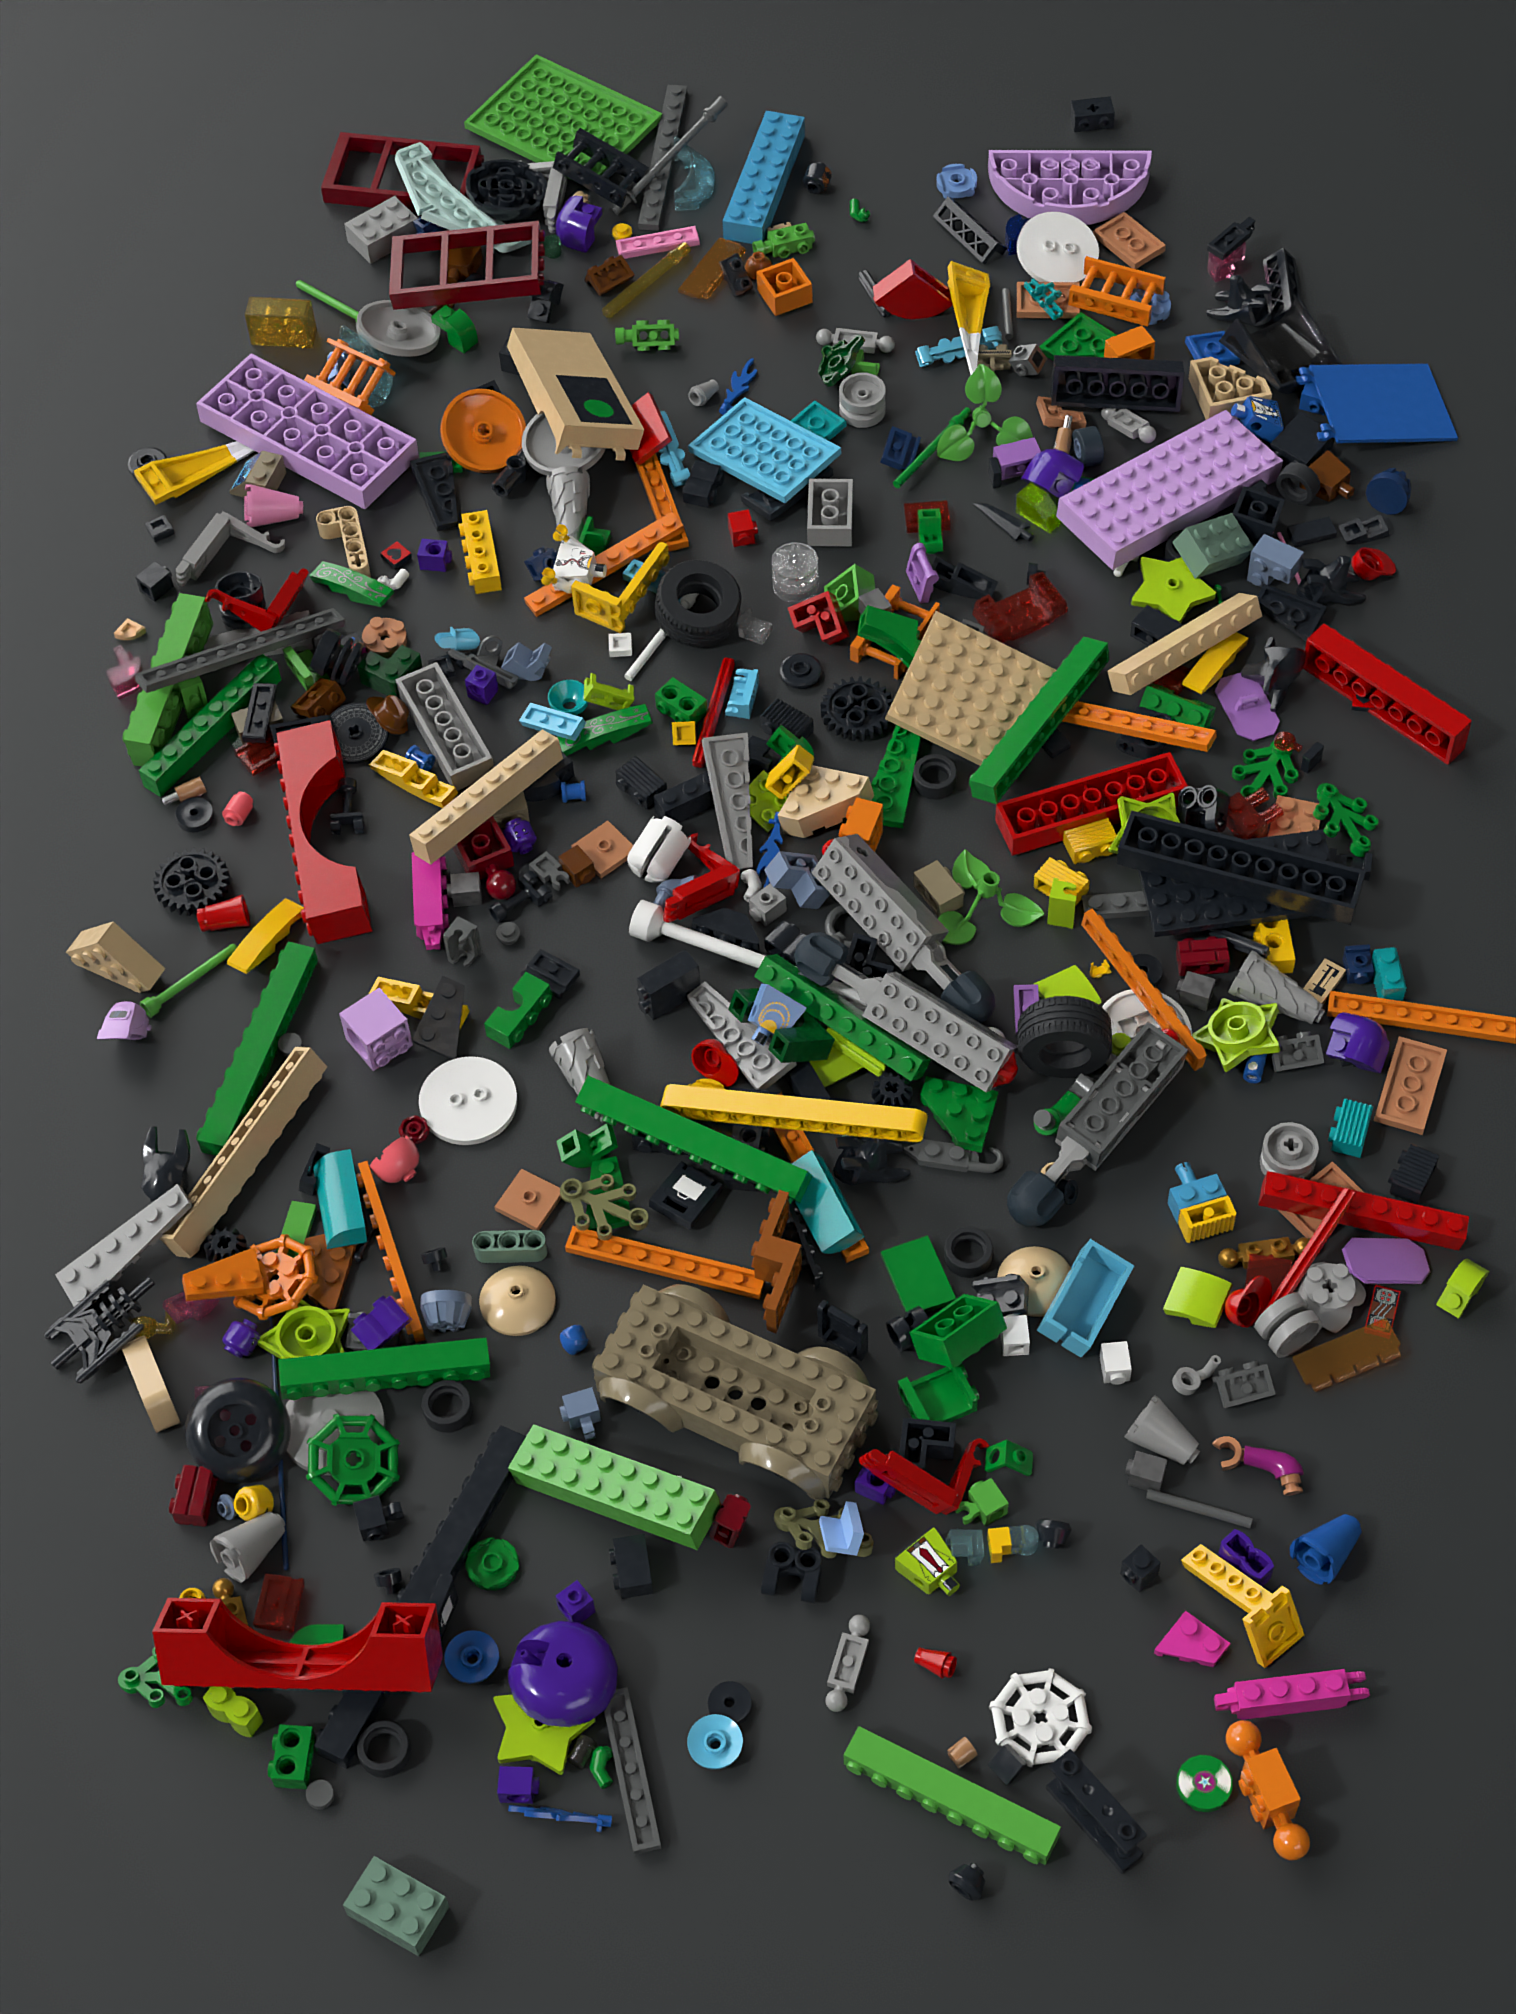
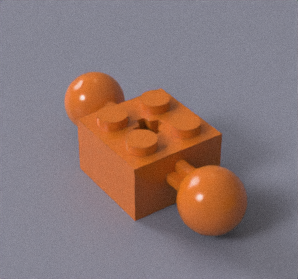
M1246 1720L1234 1722L1226 1732V1744L1232 1753L1243 1757L1245 1760L1241 1771V1780L1238 1782L1242 1794L1248 1796L1252 1803L1250 1809L1256 1822L1260 1821L1263 1829L1272 1826L1276 1827L1277 1830L1274 1834L1273 1844L1276 1852L1282 1858L1290 1861L1299 1860L1307 1854L1310 1848V1837L1302 1826L1291 1821V1819L1295 1818L1301 1799L1277 1748L1259 1753L1258 1750L1262 1743V1736L1255 1724Z

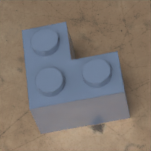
M1264 534L1251 551L1247 581L1263 587L1264 584L1270 585L1274 579L1289 584L1302 566L1304 552Z
M779 851L764 869L773 888L791 889L796 902L801 908L819 909L830 895L829 891L812 874V871L818 864L815 855Z

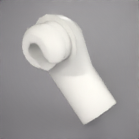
M400 569L394 578L388 579L387 576H381L377 581L395 590L403 585L409 577V573L405 569Z
M752 869L745 870L741 874V880H744L743 882L749 886L743 896L747 902L762 888L757 872Z

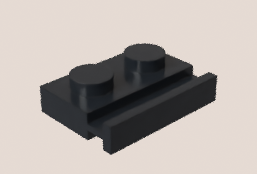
M542 949L535 954L527 964V968L520 973L521 977L527 972L550 984L551 995L560 1000L564 992H567L580 976L579 969Z

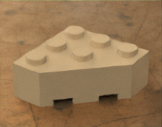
M1213 357L1192 360L1190 362L1189 381L1206 420L1224 410L1231 414L1233 405L1235 403L1242 405L1249 396L1271 400L1272 393L1266 379L1259 376L1256 378L1245 374V370L1233 365L1229 367L1222 365L1218 359Z
M812 765L810 774H807L793 788L777 815L783 833L806 838L813 835L812 831L823 826L827 829L843 822L842 818L846 817L849 805L853 806L856 797L869 801L874 797L869 777Z
M115 922L81 931L66 951L71 957L72 962L77 966L83 967L138 993L150 990L165 970L156 959Z

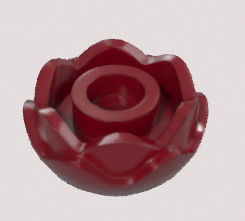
M417 1115L407 1117L399 1126L400 1136L405 1138L408 1135L415 1145L425 1141L430 1132L426 1119Z

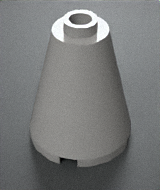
M1156 1395L1152 1397L1147 1407L1143 1409L1124 1436L1128 1441L1182 1465L1186 1461L1191 1464L1200 1452L1197 1449L1199 1443Z
M267 1512L216 1535L210 1541L211 1552L218 1564L223 1561L228 1567L224 1572L235 1581L241 1583L251 1576L284 1534L285 1522L278 1513Z

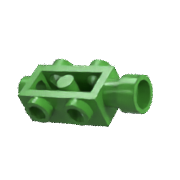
M806 223L768 231L767 241L758 240L752 243L753 252L760 251L764 255L772 253L773 257L787 258L791 253L795 252L804 254L812 249L815 236L813 230H809Z
M649 320L636 321L637 325H632V329L624 330V327L615 329L616 345H625V342H633V347L637 346V351L650 350V346H658V350H671V345H675V341H679V328H675V324H670V320H657V324L650 325ZM642 331H645L648 334V337L645 340L640 338V333ZM662 331L668 332L669 336L667 339L661 337Z

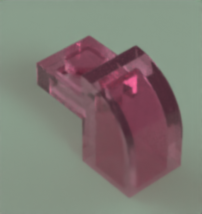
M1245 242L1224 260L1209 252L1207 270L1215 282L1234 275L1235 262L1245 258Z
M122 645L113 648L119 665L106 670L110 686L119 700L135 693L141 688L135 681V674L143 671L139 656L133 658L130 652H125Z
M182 1292L164 1300L163 1308L176 1324L192 1317L198 1321L215 1308L220 1298L186 1301L185 1292Z

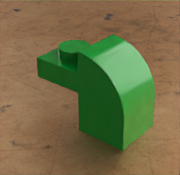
M445 305L431 316L432 323L447 332L449 345L463 354L478 343L477 331L473 322L460 308L454 311Z
M940 509L918 510L919 543L924 544L927 554L943 551Z
M783 725L778 727L766 743L782 757L779 763L797 745H800L814 756L813 749L803 736L798 739Z
M607 1123L588 1135L575 1129L557 1140L561 1161L576 1168L592 1167L593 1161L604 1159V1155L618 1147L613 1126Z

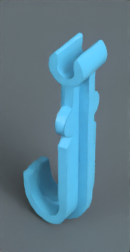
M998 326L982 329L979 345H986L988 350H994L996 346L1002 344V334ZM961 336L953 338L951 342L943 338L936 347L929 348L928 345L918 347L917 351H915L920 367L931 365L935 360L942 359L945 363H951L955 357L958 359L966 357Z
M660 411L672 441L658 452L662 453L660 456L661 464L669 465L671 481L675 488L685 485L690 472L688 468L684 469L682 464L685 452L678 448L679 443L665 411Z

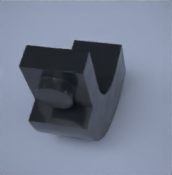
M566 756L523 790L525 800L528 802L543 801L561 794V782L566 783L575 776L573 761Z

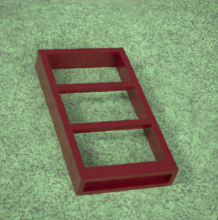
M340 132L321 185L324 203L373 208L395 196L411 212H416L408 192L379 189L389 156L396 155L398 150L419 142L423 143L430 150L432 160L469 162L459 191L468 198L466 193L467 175L473 168L476 170L482 167L484 155H481L480 146ZM350 151L382 154L370 188L338 185Z
M539 221L393 236L389 296L393 310L540 295L541 286L545 285L544 274L542 273V271H545L544 258H542V256H545L544 243L542 244V242H545V231L540 229ZM532 240L531 275L493 279L494 244ZM487 245L486 279L448 284L449 249ZM441 250L440 285L403 289L404 254Z

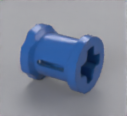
M416 745L411 746L405 755V758L415 761L422 770L429 772L434 766L435 756L424 753Z
M581 780L580 783L572 784L561 782L563 803H566L567 800L575 799L586 801L584 780Z

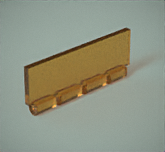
M719 237L679 287L678 292L697 299L701 297L709 299L724 280L723 277L725 275L719 262L735 253H738L741 258L746 249L739 243Z
M1384 1318L1292 1357V1360L1305 1384H1311L1313 1390L1317 1392L1332 1385L1330 1375L1338 1383L1356 1375L1353 1368L1354 1365L1358 1372L1362 1373L1379 1366V1361L1376 1357L1378 1355L1382 1363L1400 1357L1401 1355L1397 1347L1401 1344L1387 1318Z

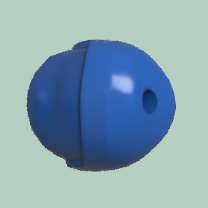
M581 1325L570 1326L560 1333L562 1347L570 1355L578 1354L588 1344V1338Z

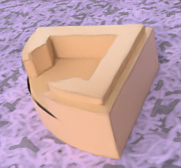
M127 618L114 632V635L119 640H133L144 635L146 629L144 626Z

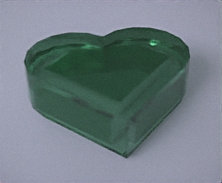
M552 234L545 237V242H542L545 247V256L551 259L560 257L562 254L560 238Z

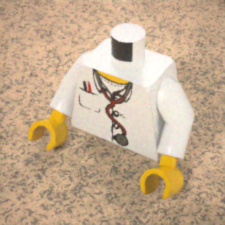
M559 524L556 527L557 531L553 533V539L555 541L563 540L564 543L560 544L554 568L547 567L543 570L541 582L544 585L552 583L555 590H562L571 594V585L575 580L591 585L593 577L605 578L607 568L605 564H597L594 552L573 536H567V527Z

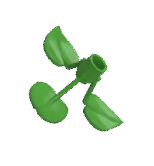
M984 364L977 366L965 385V393L968 399L975 404L982 402L983 404L973 411L972 418L974 421L971 423L967 433L960 424L950 426L944 431L937 445V456L939 458L952 461L967 459L974 450V441L969 436L973 433L975 426L986 427L990 424L1000 431L996 437L998 446L1033 438L1030 426L1020 417L1014 416L1006 419L1003 422L1002 428L991 420V415L985 407L987 401L995 402L999 399L1002 387L996 374Z
M965 849L954 863L952 878L956 883H960L963 889L971 887L977 889V897L965 918L958 912L947 911L941 914L938 920L949 930L943 942L951 945H961L969 942L975 935L976 927L968 922V920L971 918L981 897L991 898L996 894L999 905L1003 907L1001 917L1008 924L1015 927L1030 925L1040 919L1044 912L1036 903L1021 894L1009 893L1003 901L1001 896L1002 889L998 887L999 875L990 871L985 863L972 856Z

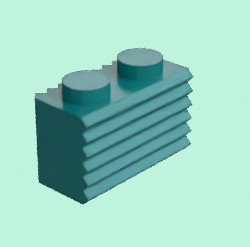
M1395 947L1375 949L1371 960L1374 969L1373 980L1378 998L1403 1001L1407 987L1397 949Z
M1344 1099L1342 1107L1337 1106L1333 1120L1338 1122L1337 1128L1331 1127L1328 1138L1329 1142H1333L1331 1151L1358 1158L1361 1157L1373 1110L1372 1105Z

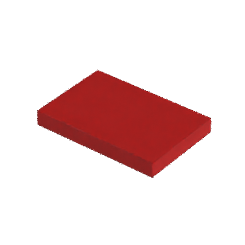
M649 392L631 405L644 428L638 450H630L635 463L639 466L672 441L653 395Z

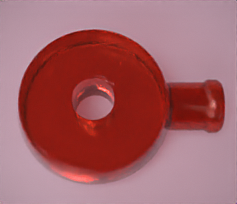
M1279 732L1274 738L1275 747L1281 751H1291L1294 749L1300 752L1303 746L1296 743V738L1292 733Z

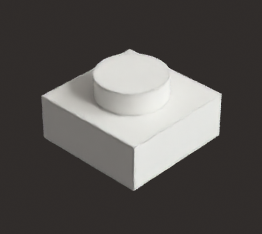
M631 633L609 634L610 657L632 656Z

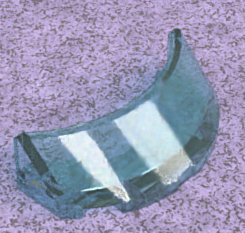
M676 136L673 137L674 145L680 140V138ZM687 144L674 157L675 161L678 162L681 159L685 168H690L685 181L674 190L676 211L697 210L701 207V202L706 198H710L715 187V173L712 165L702 154Z
M344 325L341 326L339 339L346 342L350 348L373 359L379 360V358H382L389 362L383 352L373 348L361 335ZM369 366V370L372 376L376 368ZM383 373L368 399L369 406H382L386 402L392 389V375Z

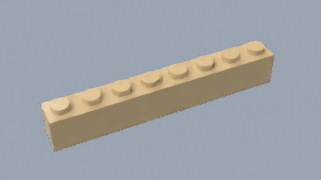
M1238 593L1108 670L1112 690L1132 695L1261 618L1262 613L1258 597Z
M542 729L409 834L414 854L430 865L560 762L563 757L559 739Z

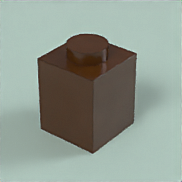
M578 845L558 856L559 863L562 865V871L569 875V880L576 888L590 882L595 877L594 862Z

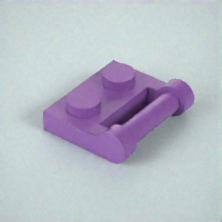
M917 543L911 549L906 573L919 602L927 603L933 592V584L939 580V576L932 569L924 544Z

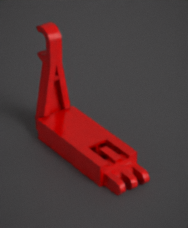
M305 568L300 569L298 574L292 571L267 611L266 609L233 598L218 589H210L206 595L205 602H210L211 598L222 602V611L230 610L262 632L279 626L302 590L309 571Z
M698 833L689 836L691 837V843L688 849L708 867L710 872L673 889L672 895L674 896L665 901L666 907L663 920L667 923L676 919L681 920L732 896L735 889L738 888L740 869L711 851V844L699 846L697 844Z
M977 1438L967 1445L948 1486L894 1451L889 1452V1454H883L879 1450L873 1449L859 1458V1463L872 1471L873 1475L933 1513L938 1514L941 1512L947 1515L958 1509L972 1469L981 1466L980 1460H976L973 1456L976 1446L982 1450L989 1447V1444L984 1439Z

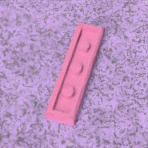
M696 226L616 240L618 254H622L624 259L700 245Z

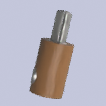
M1065 416L1063 427L1058 428L1053 448L1064 451L1067 454L1070 452L1073 430L1070 429L1072 416Z
M199 776L175 787L176 792L162 798L164 805L177 800L183 802L189 798L199 797L207 791Z

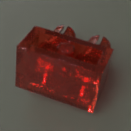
M1260 787L1247 797H1243L1240 792H1237L1230 797L1226 826L1237 838L1244 840L1267 837L1268 825L1284 816V812L1281 807H1278L1279 804L1274 803L1261 813L1255 810L1256 807L1270 799L1263 787Z

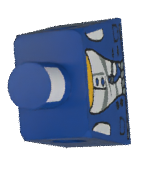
M1249 396L1242 405L1235 403L1231 409V416L1239 418L1240 423L1251 433L1266 442L1271 443L1284 429L1277 401Z

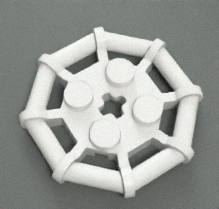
M1051 1668L1048 1671L1019 1675L1017 1673L1012 1674L1010 1681L995 1701L990 1702L989 1709L992 1710L997 1737L995 1742L997 1745L1009 1744L1027 1763L1028 1767L1052 1763L1069 1749L1075 1752L1086 1735L1092 1732L1084 1690L1078 1689L1056 1674L1054 1669ZM1046 1682L1044 1689L1035 1688L1027 1691L1024 1685ZM1051 1684L1070 1697L1064 1700L1050 1691ZM1018 1690L1021 1697L1014 1707L1005 1705L1014 1692ZM1075 1704L1078 1722L1069 1720L1067 1708ZM1044 1713L1048 1721L1046 1723L1041 1721L1037 1724L1034 1714ZM1004 1714L1012 1716L1014 1729L1009 1732L1006 1730ZM1067 1730L1075 1731L1065 1746L1062 1745L1060 1740ZM1018 1737L1030 1745V1752L1013 1739ZM1049 1744V1746L1056 1748L1055 1751L1036 1753L1037 1748L1042 1747V1745Z

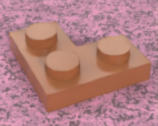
M1038 396L1036 405L1043 425L1049 428L1063 427L1065 416L1069 415L1073 417L1071 430L1074 431L1075 429L1086 427L1087 422L1083 412L1062 410L1061 406H1051V398Z

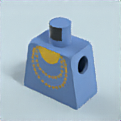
M761 984L748 1018L749 1022L758 1027L751 1039L764 1046L770 1034L774 1035L775 1029L791 1028L804 1013L806 1007L770 985Z

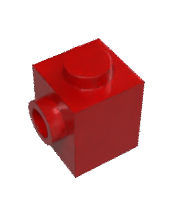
M749 509L728 513V528L733 547L754 544L758 528L756 521L751 519Z

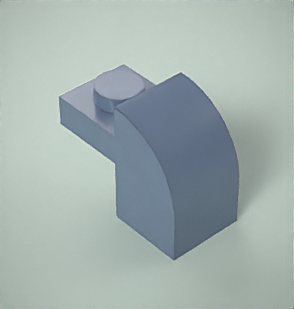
M518 642L508 650L501 668L518 676L519 679L528 681L539 680L542 678L544 670L551 659L549 654L552 647L543 643L535 651H532Z

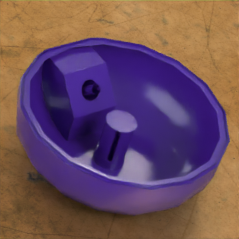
M555 1621L535 1628L524 1636L518 1644L511 1667L508 1670V1682L514 1701L529 1717L549 1726L571 1727L589 1722L607 1708L616 1693L618 1666L611 1646L598 1631L579 1622Z

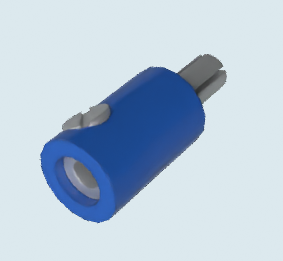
M1267 1054L1251 1055L1247 1058L1243 1074L1244 1080L1249 1083H1259L1261 1081Z

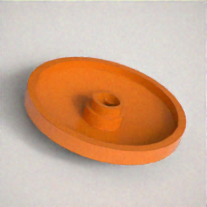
M473 389L461 393L449 403L441 420L440 431L443 445L455 462L474 472L494 473L503 470L507 466V459L510 456L516 455L522 448V436L526 423L519 408L505 395L489 389Z

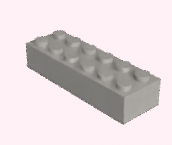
M437 662L395 679L401 700L408 706L409 714L451 786L456 787L457 791L470 786L488 773L490 768L494 767L492 756Z

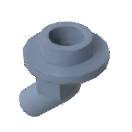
M227 1494L221 1495L218 1499L217 1511L226 1520H231L238 1515L234 1509V1499Z

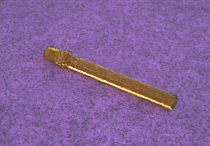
M682 242L674 250L668 252L662 260L603 307L602 314L607 318L615 315L690 253L689 245Z

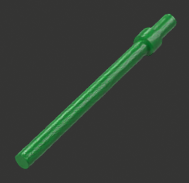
M964 408L959 415H955L949 421V425L893 482L895 488H900L937 450L938 442L947 428L957 424L964 425V421L972 413L970 408Z

